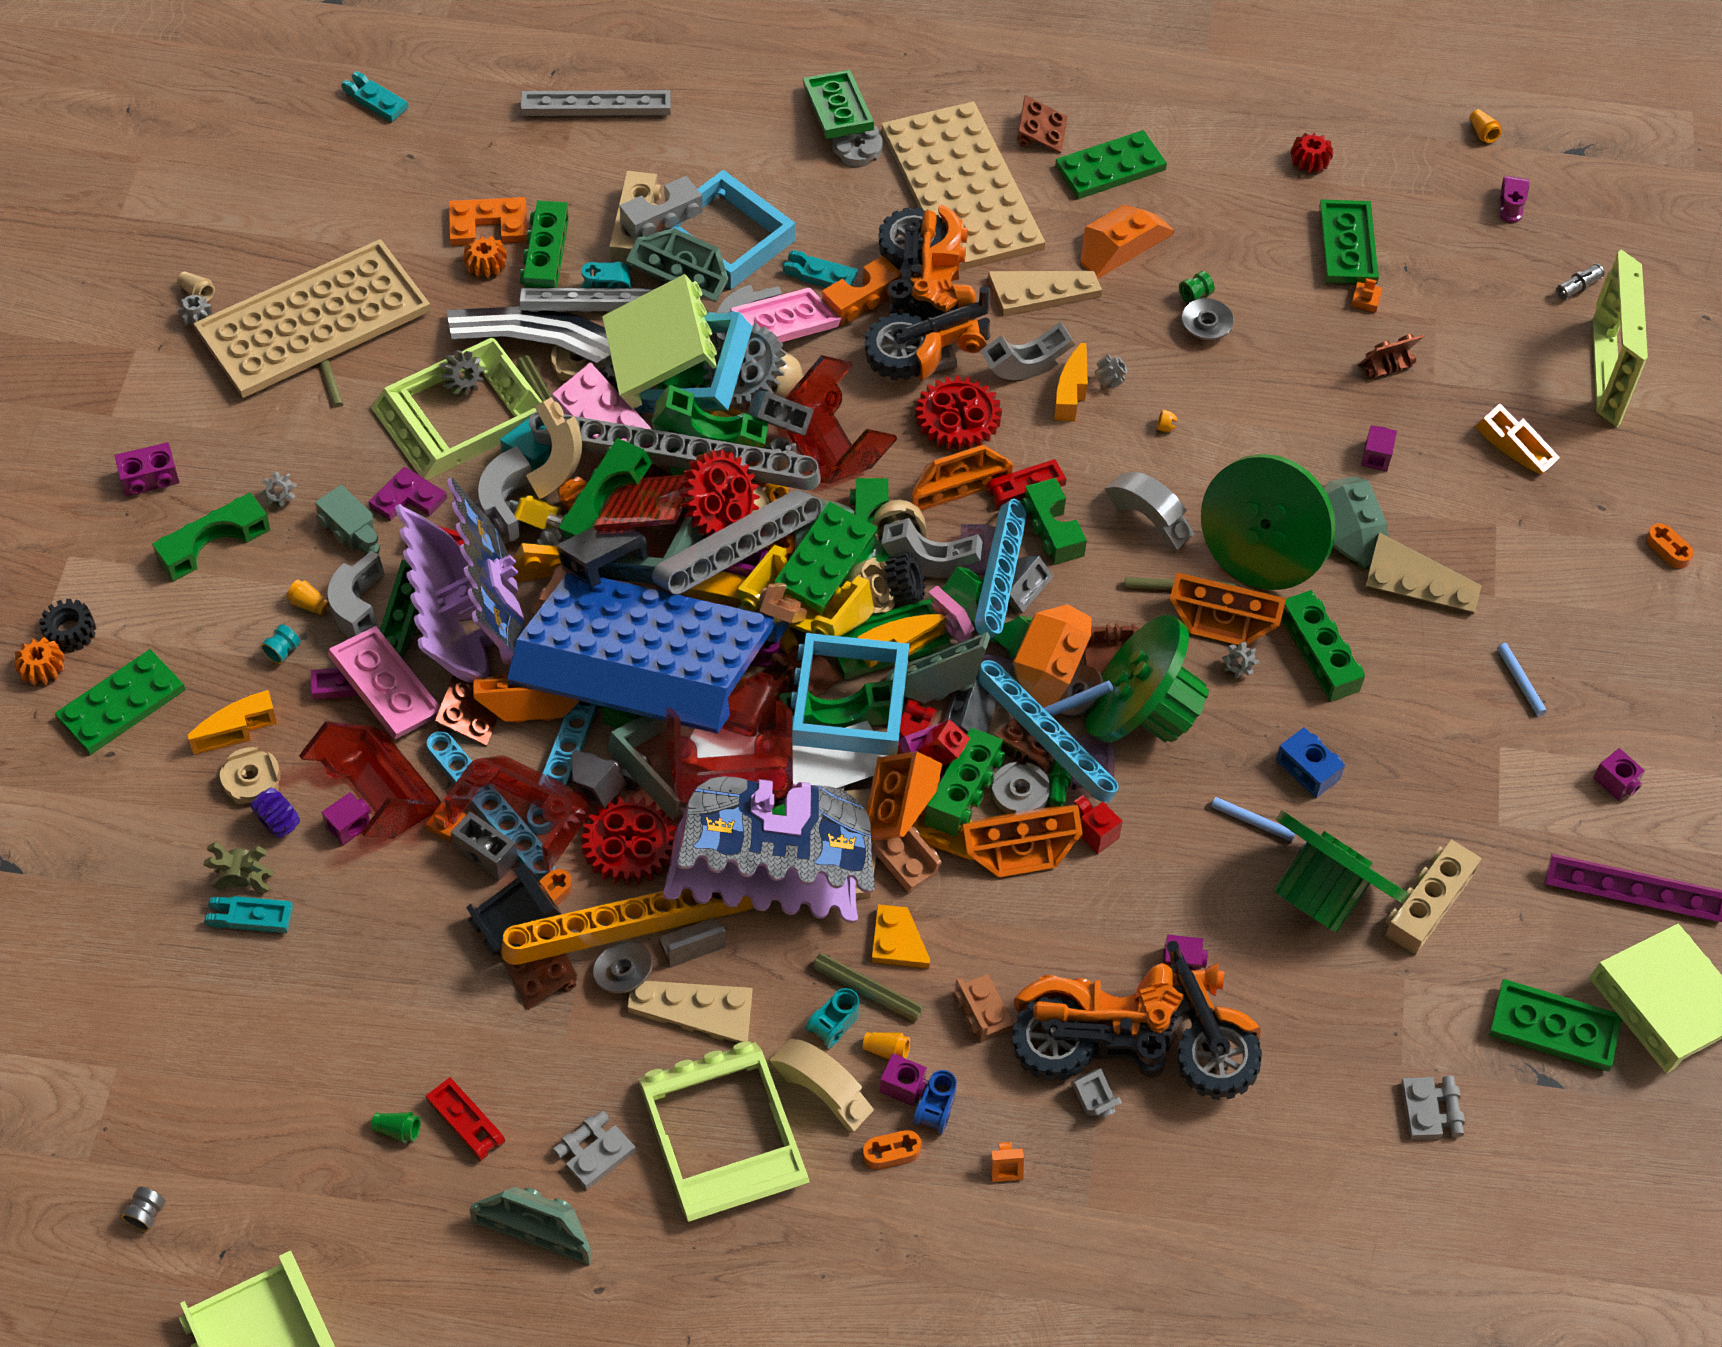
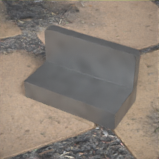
M1040 556L1017 559L1008 602L1016 614L1024 613L1054 577Z
M975 680V683L969 689L953 692L944 722L950 719L966 735L970 728L987 733L997 700Z
M714 917L659 937V943L669 966L673 967L726 948V931L724 926L719 927Z

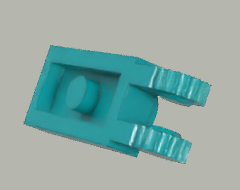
M358 71L352 74L353 82L344 80L341 83L345 93L353 97L356 102L390 122H393L409 108L406 100L374 81H369L366 75Z
M797 250L789 252L787 257L789 261L784 263L782 268L786 275H791L801 279L803 282L825 288L841 279L850 286H853L858 275V269L813 256L808 257L804 252Z
M232 896V898L211 897L208 902L209 908L228 912V914L209 913L205 915L204 923L214 928L228 927L232 929L288 933L293 903L285 900Z

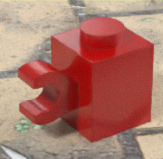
M1083 795L1073 801L1079 808L1082 827L1081 838L1097 854L1120 838L1123 821L1104 802L1093 808L1089 800Z

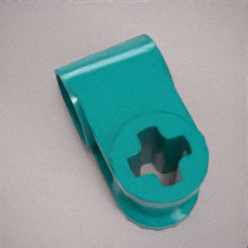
M589 262L584 264L581 269V275L584 278L581 288H592V283H594V288L631 289L630 267L626 263ZM592 269L594 270V276L591 275Z
M848 988L836 991L809 1018L805 1025V1030L809 1033H815L825 1041L824 1045L828 1049L832 1048L859 1018V997L857 993ZM849 1004L852 1008L850 1010H842L839 1006Z

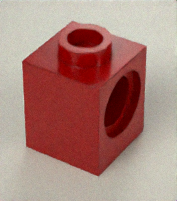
M949 719L930 729L917 750L923 755L942 763V766L960 756L970 738Z

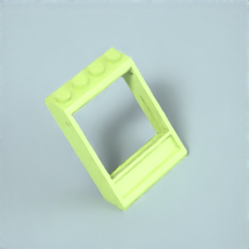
M1622 249L1617 253L1613 267L1606 276L1592 320L1596 412L1616 427L1622 422L1648 358L1642 264ZM1621 326L1622 348L1618 356L1617 334Z
M489 338L462 351V353L470 351L473 357L480 358L481 361L478 366L485 369L482 374L513 414L514 418L449 449L412 398V395L445 380L439 378L441 373H445V369L440 368L439 365L441 363L448 364L446 359L385 387L371 407L422 478L426 480L433 478L499 446L500 438L537 412L534 406L542 402L495 338ZM464 368L459 370L460 373L465 371Z
M741 1042L736 1044L732 1050L725 1052L712 1051L705 1054L703 1059L696 1061L683 1060L676 1063L674 1068L664 1071L662 1069H654L647 1072L645 1077L638 1078L639 1086L679 1204L688 1222L810 1183L764 1054L756 1042ZM758 1068L784 1147L683 1179L654 1100L664 1098L667 1093L747 1069V1071Z

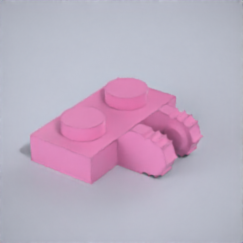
M939 586L930 590L929 594L933 600V603L930 605L935 614H942L945 617L946 632L953 636L958 643L972 638L971 633L975 629L965 609Z

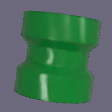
M1200 271L1193 276V279L1187 278L1179 283V292L1183 300L1189 304L1194 300L1201 299V297H1208L1215 292V285L1207 272Z

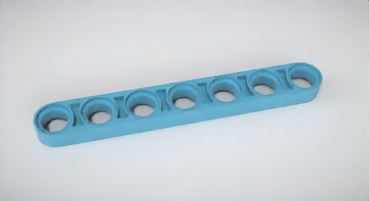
M1012 499L1000 507L975 618L977 632L980 635L988 632L990 639L1003 630L1026 522V510L1016 499Z
M983 661L976 677L978 682L1096 800L1110 802L1119 788L1117 781L1002 666L994 661Z
M578 703L565 715L527 813L528 826L532 832L545 834L552 830L573 777L572 753L575 750L582 752L600 705L592 703L582 705ZM574 719H582L585 722V725L578 729L572 728L569 724ZM566 742H572L576 745L575 750L571 752H564L560 747ZM556 766H563L567 769V772L562 776H555L551 773L552 769ZM547 790H554L558 793V796L553 800H546L542 797V794ZM538 814H544L549 817V820L542 825L535 824L532 821Z
M443 731L432 733L427 739V749L430 757L481 818L516 842V845L521 840L532 842V847L528 850L522 851L517 848L519 863L527 865L539 880L552 870H555L552 854L451 735ZM438 741L448 743V747L443 751H436L432 748ZM459 760L465 763V766L458 771L449 768L453 761ZM471 780H477L482 784L477 790H468L465 786ZM488 800L498 802V806L493 810H485L482 807L483 803ZM504 820L515 822V826L510 830H502L499 827L500 823ZM539 860H545L550 864L544 871H538L533 868L534 864Z

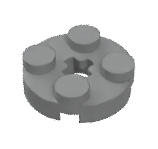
M874 125V130L863 134H850L833 138L834 155H838L841 158V162L849 166L862 167L869 165L871 160L874 158L877 160L882 153V137L879 134V129ZM854 143H860V146L855 147Z
M1017 762L1004 765L996 772L991 796L997 807L1004 813L1011 814L1041 809L1046 806L1050 793L1049 779L1041 768L1031 763L1016 765ZM1015 786L1020 788L1023 786L1027 787L1026 793L1019 794L1015 792Z

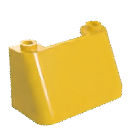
M774 545L738 588L741 605L745 610L765 614L759 612L762 604H759V598L765 587L768 588L769 584H774L775 579L788 562L785 558L787 553L785 548ZM857 576L852 583L846 581L842 588L838 589L823 613L801 602L800 607L807 610L805 619L796 623L788 622L789 627L805 633L842 636L865 623L874 613L869 580ZM786 593L783 594V600H785L786 597L798 601L797 599L787 595Z

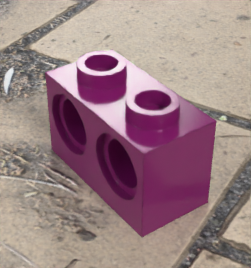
M169 442L114 455L125 496L141 494L146 491L179 484Z

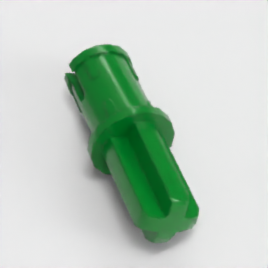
M1053 757V770L1048 778L1051 784L1048 802L1051 806L1060 807L1066 802L1067 787L1071 784V777L1069 772Z

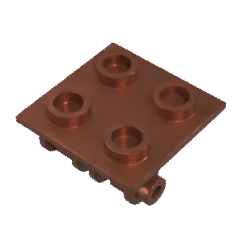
M1025 95L1018 129L1019 134L1017 136L1019 145L1026 147L1035 140L1061 153L1068 116Z
M1408 334L1399 338L1398 342L1390 344L1389 341L1381 342L1374 346L1375 350L1365 354L1366 358L1359 363V366L1366 364L1365 374L1367 377L1372 378L1390 374L1392 371L1397 372L1398 370L1411 368L1416 363V356L1413 353L1411 354L1409 349L1424 338V335L1414 337L1413 334Z
M1108 624L1105 628V626L1093 627L1091 625V637L1085 648L1086 665L1095 668L1102 674L1117 651L1141 626L1131 624V626L1119 627L1118 624H1115L1114 627H1110V624Z
M799 646L785 656L774 653L769 659L771 665L763 670V673L783 693L798 692L799 685H794L796 667L801 668L802 661H798ZM813 654L808 691L817 697L843 677L821 655Z
M452 675L434 722L437 723L438 732L443 731L449 734L455 731L487 746L498 716L474 699V683L463 681Z
M1013 718L995 735L1003 739L1001 751L1005 752V755L1012 757L1013 760H1017L1020 754L1023 753L1020 764L1023 765L1027 761V763L1034 764L1046 772L1049 766L1047 761L1053 756Z
M540 937L544 940H550L549 937ZM566 953L518 965H512L504 961L527 1009H531L561 987L569 991L577 985L576 976L578 975Z

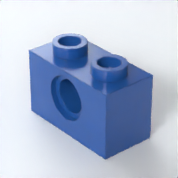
M1305 727L1279 746L1276 761L1315 798H1318L1340 781L1345 768L1341 758L1325 747L1320 738L1310 733Z

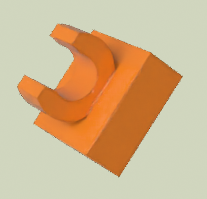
M1367 278L1365 283L1357 282L1351 307L1376 313L1382 287L1375 286L1376 281Z
M442 802L426 823V829L452 843L451 831L467 814Z
M1011 1142L998 1143L999 1150L991 1151L990 1173L992 1182L1023 1180V1149H1012Z

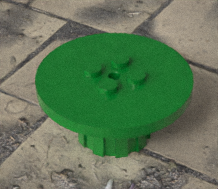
M1256 454L1235 460L1212 479L1204 494L1201 506L1202 532L1211 554L1227 573L1242 583L1255 588L1283 590L1305 582L1324 565L1334 544L1335 516L1327 493L1309 471L1284 457Z
M1173 615L1159 616L1137 630L1117 651L1101 674L1103 683L1111 682L1113 692L1099 697L1093 707L1086 711L1085 725L1089 734L1101 742L1109 743L1121 739L1140 725L1166 743L1167 741L1174 742L1178 740L1179 736L1186 733L1193 726L1194 721L1200 716L1205 707L1204 703L1206 698H1208L1209 689L1206 688L1207 684L1182 667L1189 643L1188 628L1182 621Z
M1283 810L1276 817L1275 820L1304 839L1305 843L1273 891L1335 932L1340 930L1370 884L1400 903H1403L1409 893L1372 869L1371 865L1373 862L1326 831H1323L1320 835Z

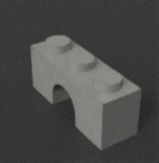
M687 176L664 185L665 203L650 204L641 195L619 205L620 223L634 241L638 237H646L672 228L685 220L703 213L702 195Z

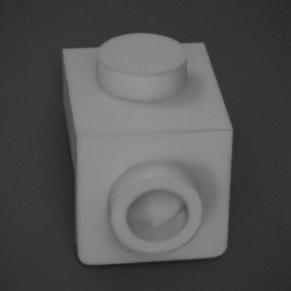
M1101 1068L1095 1069L1071 1082L1086 1116L1097 1115L1099 1119L1107 1117L1115 1112L1114 1106L1122 1103L1120 1097H1114Z

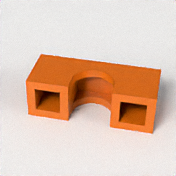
M883 255L863 267V287H852L841 279L822 290V300L841 318L839 324L841 327L888 299L889 284L895 280L902 279V273Z

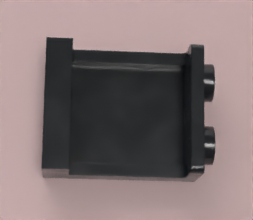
M608 519L600 530H596L599 526L598 524L556 545L562 569L593 588L601 584L598 568L627 553H631L642 561L648 558L646 552L647 541L642 533H638L630 527L622 528L624 526L622 522L619 528H614L618 522L617 519L614 520L610 529H605L610 521Z
M524 863L514 869L518 877L477 908L472 904L466 907L471 915L468 921L478 933L482 931L486 937L483 943L493 956L499 954L502 957L503 934L507 928L562 914L535 873ZM515 943V944H510V945H512V946H514V947H520V946H521L520 944H516V943Z

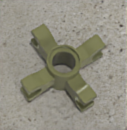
M217 842L208 845L207 851L212 852L216 859L210 857L204 860L203 865L219 873V876L211 881L210 886L221 891L227 886L245 888L250 884L260 894L269 891L270 886L263 883L262 878L266 880L272 877L273 871L263 868L264 865L258 863L262 857L266 856L267 850L257 845L250 851L236 848L227 852Z

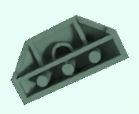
M675 228L657 232L646 237H638L626 259L627 263L664 284L685 274L691 282L695 281L702 291L700 300L717 302L728 281L720 249Z
M1356 476L1331 480L1324 490L1329 497L1335 516L1336 528L1333 548L1347 558L1357 562L1364 570L1370 569L1379 532L1389 537L1387 522L1370 482Z
M988 632L908 663L904 696L926 703L934 699L939 701L951 692L957 690L965 691L972 687L990 639ZM895 669L889 671L886 681L894 679Z
M512 1187L473 1203L469 1209L472 1222L584 1264H591V1247L576 1212L568 1202L562 1199L555 1198L550 1200L542 1197L534 1189L525 1188L523 1190Z

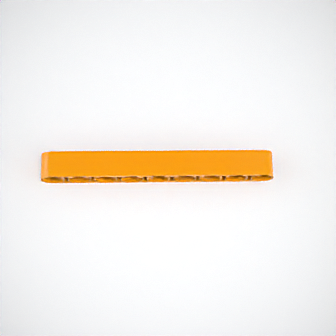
M687 888L683 889L680 897L675 900L665 899L663 891L511 926L503 934L501 955L507 963L518 965L705 921L714 917L743 912L754 907L748 896H743L736 907H728L723 903V899L714 897L722 898V895L718 892L712 893L710 900L707 903L701 904L695 901L692 891ZM685 903H691L695 906H689ZM629 916L636 917L637 919H630ZM599 923H605L609 926H602ZM570 930H577L579 933H573ZM540 937H549L550 940H544ZM515 943H516V944H520L521 946H520V947H514V946H512V945H510V944H515Z

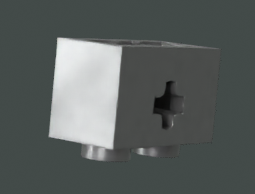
M755 390L747 414L794 434L805 435L814 410L767 391Z
M469 812L451 831L454 850L499 881L518 861L516 842L472 812Z

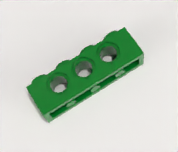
M537 200L535 211L531 210L530 226H532V230L527 231V245H529V249H524L523 264L526 266L525 269L521 268L520 284H524V288H558L569 223L568 202Z
M1313 590L1286 598L1281 621L1328 700L1332 702L1360 692L1365 679L1364 669L1361 664L1356 663L1349 644L1343 641L1338 633L1335 621L1330 620L1325 612L1323 601L1316 597Z
M970 728L967 734L970 738L960 756L949 765L937 787L936 793L926 807L924 825L956 837L962 828V824L970 822L973 806L978 808L983 797V788H989L994 777L993 770L995 767L998 769L1001 767L1005 752L1001 751L1003 739L974 728Z

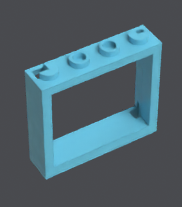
M722 170L697 189L702 195V208L721 195L771 233L732 264L723 259L728 276L725 286L730 290L796 241V223L726 171ZM683 222L672 227L686 234H689L686 230L679 226Z
M736 311L718 314L709 312L704 316L712 333L727 332L711 387L680 388L693 393L695 403L703 411H726L731 403L753 328L744 316ZM649 388L641 392L642 405L635 409L639 413H654L656 400L665 389Z
M806 633L805 644H799L798 661H802L801 668L796 667L794 685H799L798 692H792L791 709H795L794 717L789 716L787 732L792 733V745L888 756L896 755L907 674L909 644ZM813 654L895 663L887 732L803 724Z

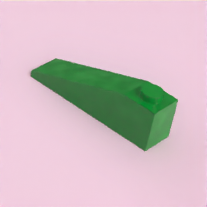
M403 559L401 560L380 627L381 633L402 659L417 629L414 617L420 614L410 598V595L416 592L407 578V572L411 571L412 568Z

